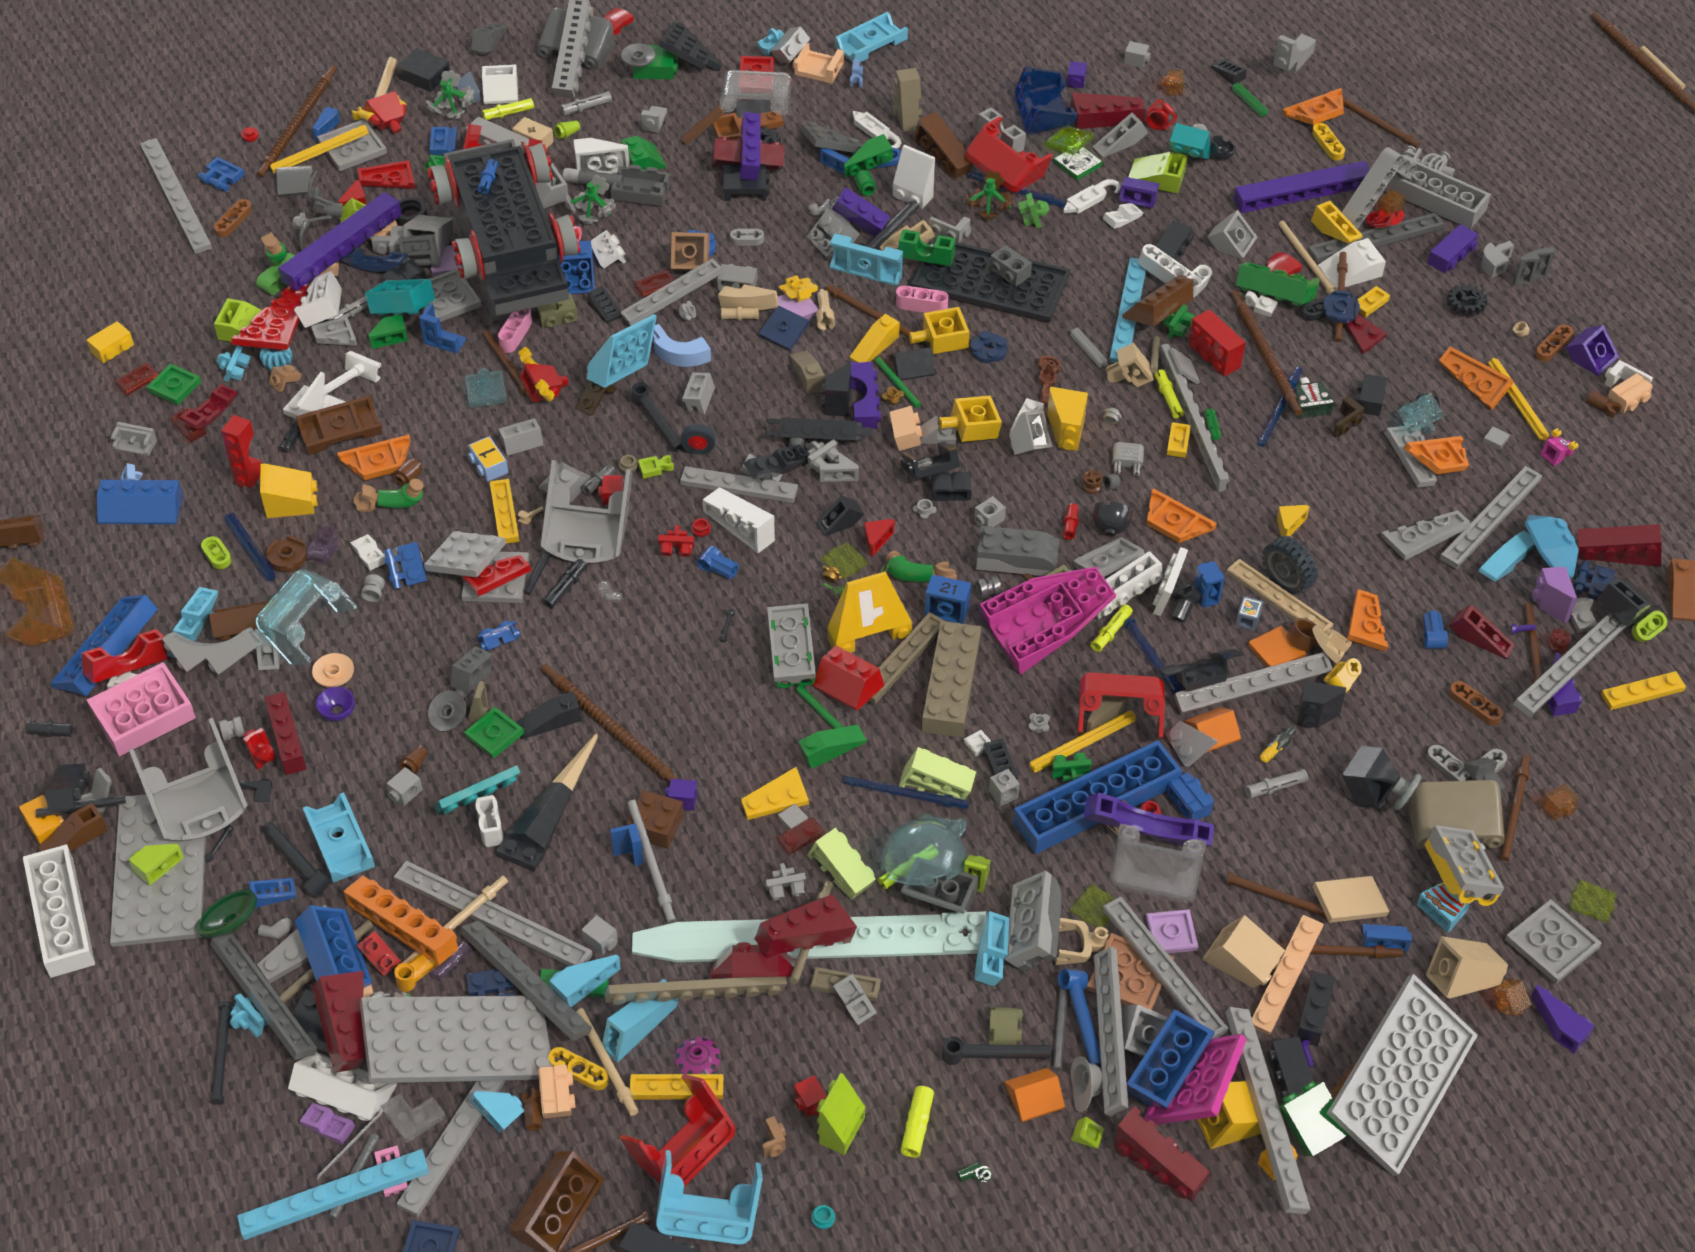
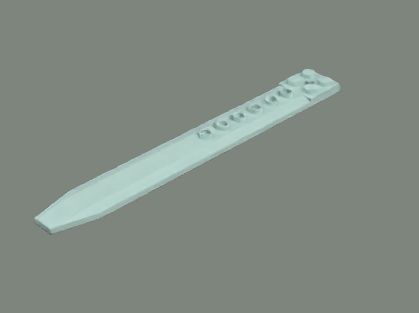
M986 912L850 917L857 925L851 943L843 944V942H836L833 946L825 947L824 944L813 946V949L809 951L807 959L978 954ZM766 920L675 922L634 932L632 954L673 962L717 961L732 945H737L740 942L758 945L754 938L760 923ZM963 929H967L971 933H968V936L964 937L963 933L959 932H961ZM801 948L794 949L793 952H788V954L793 959H797Z

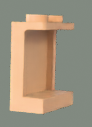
M807 43L793 61L795 75L833 83L844 64V51L837 49L835 55L830 56L810 51L809 43Z

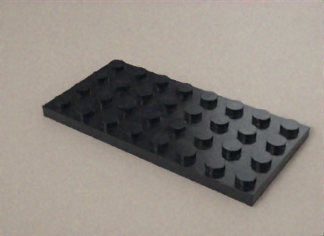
M933 237L930 244H935L937 237ZM955 242V255L951 266L922 261L911 283V287L944 291L948 294V298L1050 323L1070 276L1071 269L1029 260L1032 262L1031 276L1015 286L990 269V257L996 251Z

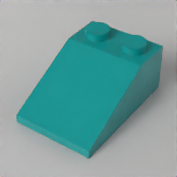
M1176 123L1170 138V149L1176 153H1186L1192 157L1209 159L1210 131Z

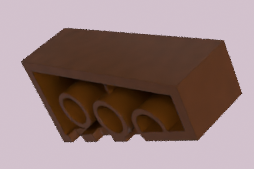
M936 112L918 120L913 140L916 143L920 142L923 145L921 148L925 152L929 151L935 157V161H940L941 167L956 179L972 171L974 164L965 157L966 150L963 144L957 140L953 131L946 126L944 120Z

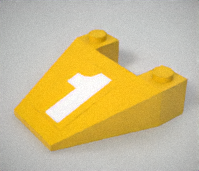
M882 572L846 583L827 627V639L832 648L838 646L852 653L855 651V639L885 630L889 631L893 640L898 638L904 639L912 632V621L887 573Z

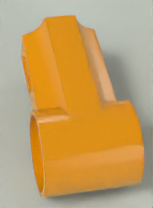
M422 954L417 955L408 963L399 964L394 971L396 987L402 992L411 991L418 980L438 965Z

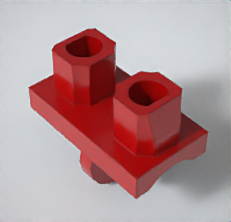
M676 525L675 530H668L667 535H658L662 556H672V550L675 547L680 548L679 554L681 557H690L692 548H695L694 536H687V531H680V525Z
M262 728L257 731L251 729L243 734V740L258 770L264 764L276 759L274 750Z
M375 931L357 945L383 976L401 962Z

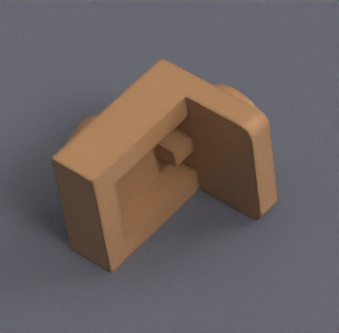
M291 365L273 367L268 383L278 392H283L287 382L299 381L302 374Z
M773 1116L765 1119L766 1131L771 1141L762 1144L764 1158L769 1156L776 1157L783 1150H786L785 1129L782 1123L778 1124Z

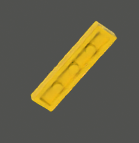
M509 479L490 481L498 536L504 537L506 544L519 542Z
M1675 671L1602 690L1601 696L1609 709L1613 710L1685 691L1686 686Z
M631 1074L630 1091L633 1095L632 1099H688L692 1093L681 1078L683 1074ZM687 1074L705 1079L717 1099H723V1074Z

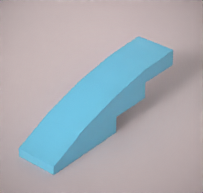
M1523 530L1514 536L1484 563L1479 572L1495 582L1510 573L1515 565L1526 557L1529 551L1536 548L1531 535Z
M199 587L182 609V618L172 631L195 641L209 617V613L218 596V591ZM167 650V656L176 658L173 653Z

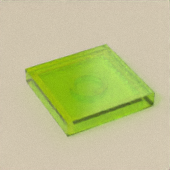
M1065 125L1045 143L1047 148L1074 155L1094 138L1092 132Z

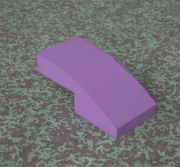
M316 1103L311 1104L300 1120V1123L310 1130L342 1145L355 1127L352 1120L335 1115L330 1108Z

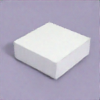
M982 730L964 738L965 745L975 756L983 753V745L990 742V739Z

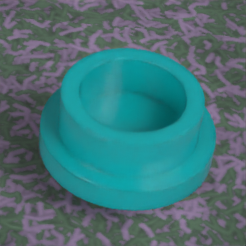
M826 1205L818 1206L812 1212V1223L819 1229L830 1228L835 1222L833 1209Z

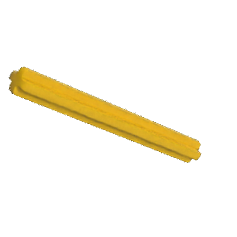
M361 125L270 165L271 169L276 174L277 168L292 167L363 137L369 134L366 125Z
M1492 358L1488 362L1490 368L1510 377L1498 359ZM1513 382L1507 391L1508 395L1538 439L1545 441L1549 438V433Z
M1129 710L1030 761L1029 767L1036 773L1052 765L1055 755L1067 757L1135 722L1136 715L1132 710Z

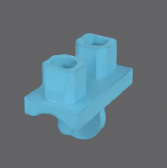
M774 28L768 30V36L758 41L757 46L762 49V53L766 57H771L773 54L770 50L784 34L781 30L776 31Z
M237 345L232 358L228 352L218 355L216 360L219 368H226V375L223 381L229 382L230 378L241 381L245 369L236 365L247 368L251 357L241 353L243 347Z
M241 993L236 995L234 998L236 1004L230 1013L232 1016L230 1025L235 1029L240 1027L243 1029L248 1028L255 1037L260 1036L263 1027L269 1024L261 1013L256 1011L257 1008L249 997L244 998Z

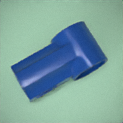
M709 546L696 561L700 569H706V572L712 570L728 579H732L739 569L738 563L722 556L721 552L714 546Z
M1437 611L1425 613L1423 615L1425 649H1447L1448 633L1444 631L1441 614Z

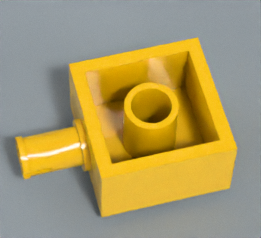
M960 307L924 313L923 330L909 332L911 344L927 341L933 354L969 348V330Z
M991 396L955 399L951 417H939L938 420L939 429L956 428L962 442L997 439L1002 424Z

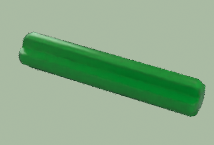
M1238 82L1233 84L1232 91L1260 117L1268 114V109Z

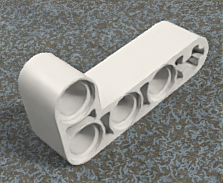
M1147 244L1142 248L1138 259L1141 267L1164 283L1169 282L1177 275H1185L1187 278L1194 279L1193 298L1207 286L1212 274V270L1206 265H1199L1191 272L1151 244Z

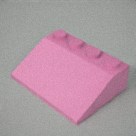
M164 662L87 699L91 710L118 756L196 718L190 701Z

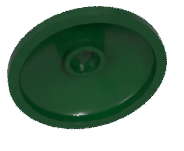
M249 889L234 891L223 896L202 913L201 918L196 923L197 932L200 936L206 938H216L237 932L254 912L257 896Z

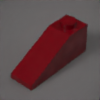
M1472 604L1458 611L1448 625L1463 640L1504 659L1508 658L1515 646L1510 639Z

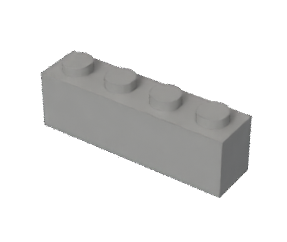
M477 117L471 123L482 126L479 144L486 145L514 139L516 146H521V141H524L528 146V138L481 117Z

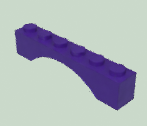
M1096 793L1086 799L1084 819L1200 850L1212 846L1213 824L1195 819L1176 818L1147 812L1130 806L1116 797Z

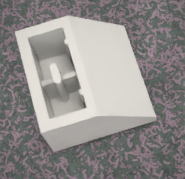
M516 65L482 66L484 104L518 102Z

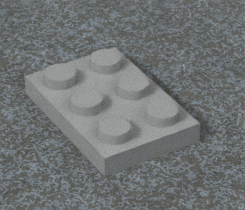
M1120 537L1073 560L1074 567L1078 570L1097 567L1105 578L1106 575L1119 571L1137 560L1145 552L1144 549Z

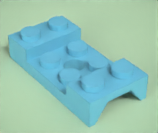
M886 12L836 36L835 48L843 50L844 56L851 62H853V59H860V62L868 59L870 52L890 42L893 45H897L907 40L908 28L899 29L893 24L890 13Z
M834 234L830 241V245L833 246L830 269L898 286L902 278L903 251L890 247H885L884 251L854 244L851 237Z
M344 792L339 794L333 804L318 810L308 806L303 807L305 818L316 839L333 883L375 867L373 857ZM343 832L341 837H333L334 833Z

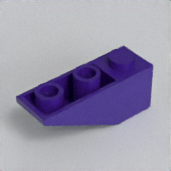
M1559 653L1555 654L1552 666L1561 658ZM1573 678L1547 701L1553 716L1577 713L1582 699L1580 693L1574 687Z
M1537 984L1531 999L1554 1039L1575 1054L1590 1037L1594 1025L1587 1018L1573 1011L1569 1005L1562 1003L1548 990L1543 989Z

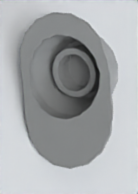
M1082 1056L1076 1057L1071 1066L1074 1106L1077 1111H1085L1091 1102V1098L1099 1095L1103 1087L1101 1069L1097 1065L1089 1063Z

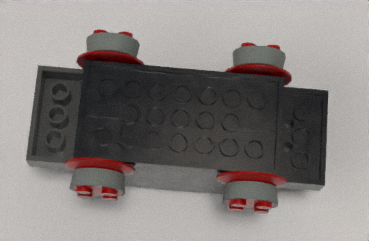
M514 139L448 152L444 153V166H430L427 169L429 179H432L429 185L431 193H435L433 194L435 204L441 206L453 201L456 206L458 223L463 239H455V241H452L454 253L457 252L454 255L456 266H460L458 268L460 278L468 279L477 276L492 322L507 319L515 311L530 308L531 313L537 312V306L569 299L568 284L560 264L563 263L564 256L577 255L581 252L579 242L576 241V239H579V233L577 228H573L575 225L572 216L565 215L555 219L551 213H548L547 219L536 189V183H548L550 180H553L551 169H549L551 167V160L549 156H546L545 144L539 143L528 147L524 141H521V146H516ZM493 159L492 166H494L495 161L498 162L495 180L491 183L489 193L482 194L484 188H482L481 192L477 190L481 181L480 175L485 170L487 160Z

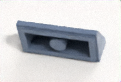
M468 72L460 78L457 89L461 91L462 88L470 86L474 90L472 103L481 101L480 91L471 72Z

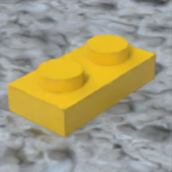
M1375 286L1358 299L1360 305L1358 313L1366 318L1388 302L1390 295Z
M1172 422L1167 455L1186 458L1191 425Z

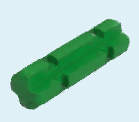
M1213 408L1206 409L1204 416L1211 440H1219L1221 432L1218 429L1219 425Z

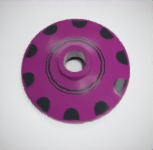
M692 1037L685 1040L679 1045L675 1053L676 1066L683 1074H712L719 1066L721 1059L718 1046L712 1040L705 1037ZM701 1052V1054L698 1056L694 1055L693 1053Z

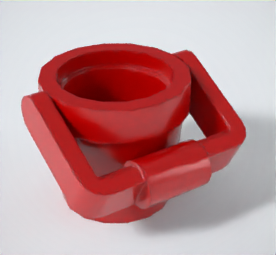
M1157 99L1145 111L1148 113L1146 115V123L1154 130L1163 129L1165 131L1177 119V115L1173 112L1174 109L1161 99ZM1171 114L1173 118L1168 122V118Z

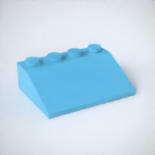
M653 314L610 336L587 366V379L605 388L645 367L649 360L657 316Z

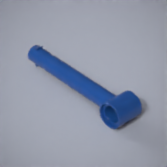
M1062 969L1058 975V985L1061 989L1069 990L1089 1063L1101 1068V1052L1083 992L1088 984L1087 973L1083 970Z

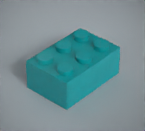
M430 279L388 280L365 292L370 314L378 313L379 316L389 313L400 315L404 312H408L409 315L419 312V309L428 307L429 303L435 300Z

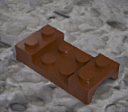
M370 395L296 416L308 455L327 450L326 445L361 435L366 439L383 434L382 426L376 416Z

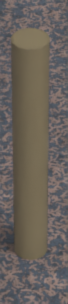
M1158 336L1153 337L1150 367L1152 373L1158 371L1160 337Z

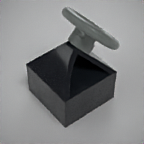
M1360 746L1342 775L1357 806L1379 808L1392 791L1399 795L1394 804L1395 810L1403 807L1421 780V775L1416 774L1409 782L1399 776L1383 748Z

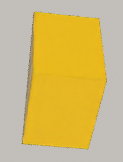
M1279 506L1277 522L1281 536H1291L1308 517L1309 506Z

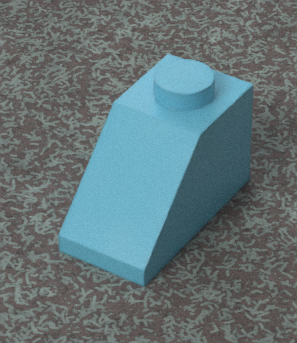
M476 1091L468 1098L499 1133L524 1111L521 1107V1101L509 1093Z

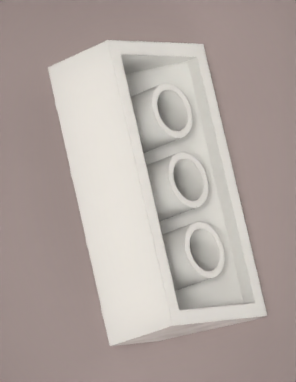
M316 1052L315 1055L305 1057L294 1063L288 1089L295 1091L298 1096L316 1099V1102L319 1104L337 1107V1110L340 1112H350L357 1115L361 1120L369 1121L374 1119L383 1110L397 1083H369L368 1072L359 1068L334 1073L330 1057Z

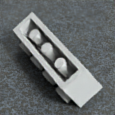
M1149 551L1105 579L1115 592L1116 598L1098 613L1096 617L1100 619L1103 616L1109 615L1118 606L1126 604L1129 599L1141 594L1149 586L1157 584L1163 578L1162 563Z

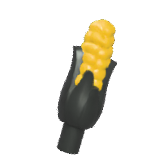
M1290 726L1285 732L1277 733L1265 745L1266 749L1260 755V760L1264 763H1267L1272 758L1275 760L1289 746L1291 737L1296 733V729Z

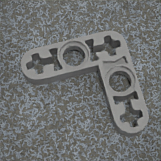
M1433 745L1428 749L1426 757L1428 762L1451 781H1469L1472 779L1464 767V763L1444 747ZM1492 749L1483 756L1492 760L1493 758H1500V760H1496L1498 763L1495 773L1505 766L1507 760L1506 753L1500 749ZM1447 766H1455L1458 771L1452 772L1448 770Z

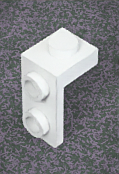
M1619 360L1613 368L1610 367L1607 370L1605 385L1612 388L1620 378L1627 380L1634 374H1639L1649 383L1652 382L1653 378Z

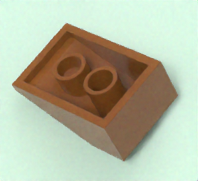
M1672 559L1666 572L1672 619L1695 621V560Z

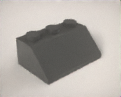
M916 856L901 893L964 914L970 909L977 893L978 876Z

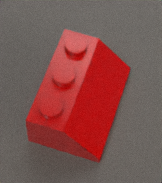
M834 646L822 657L816 673V680L812 684L815 689L855 711H858L885 686L880 668L838 646Z

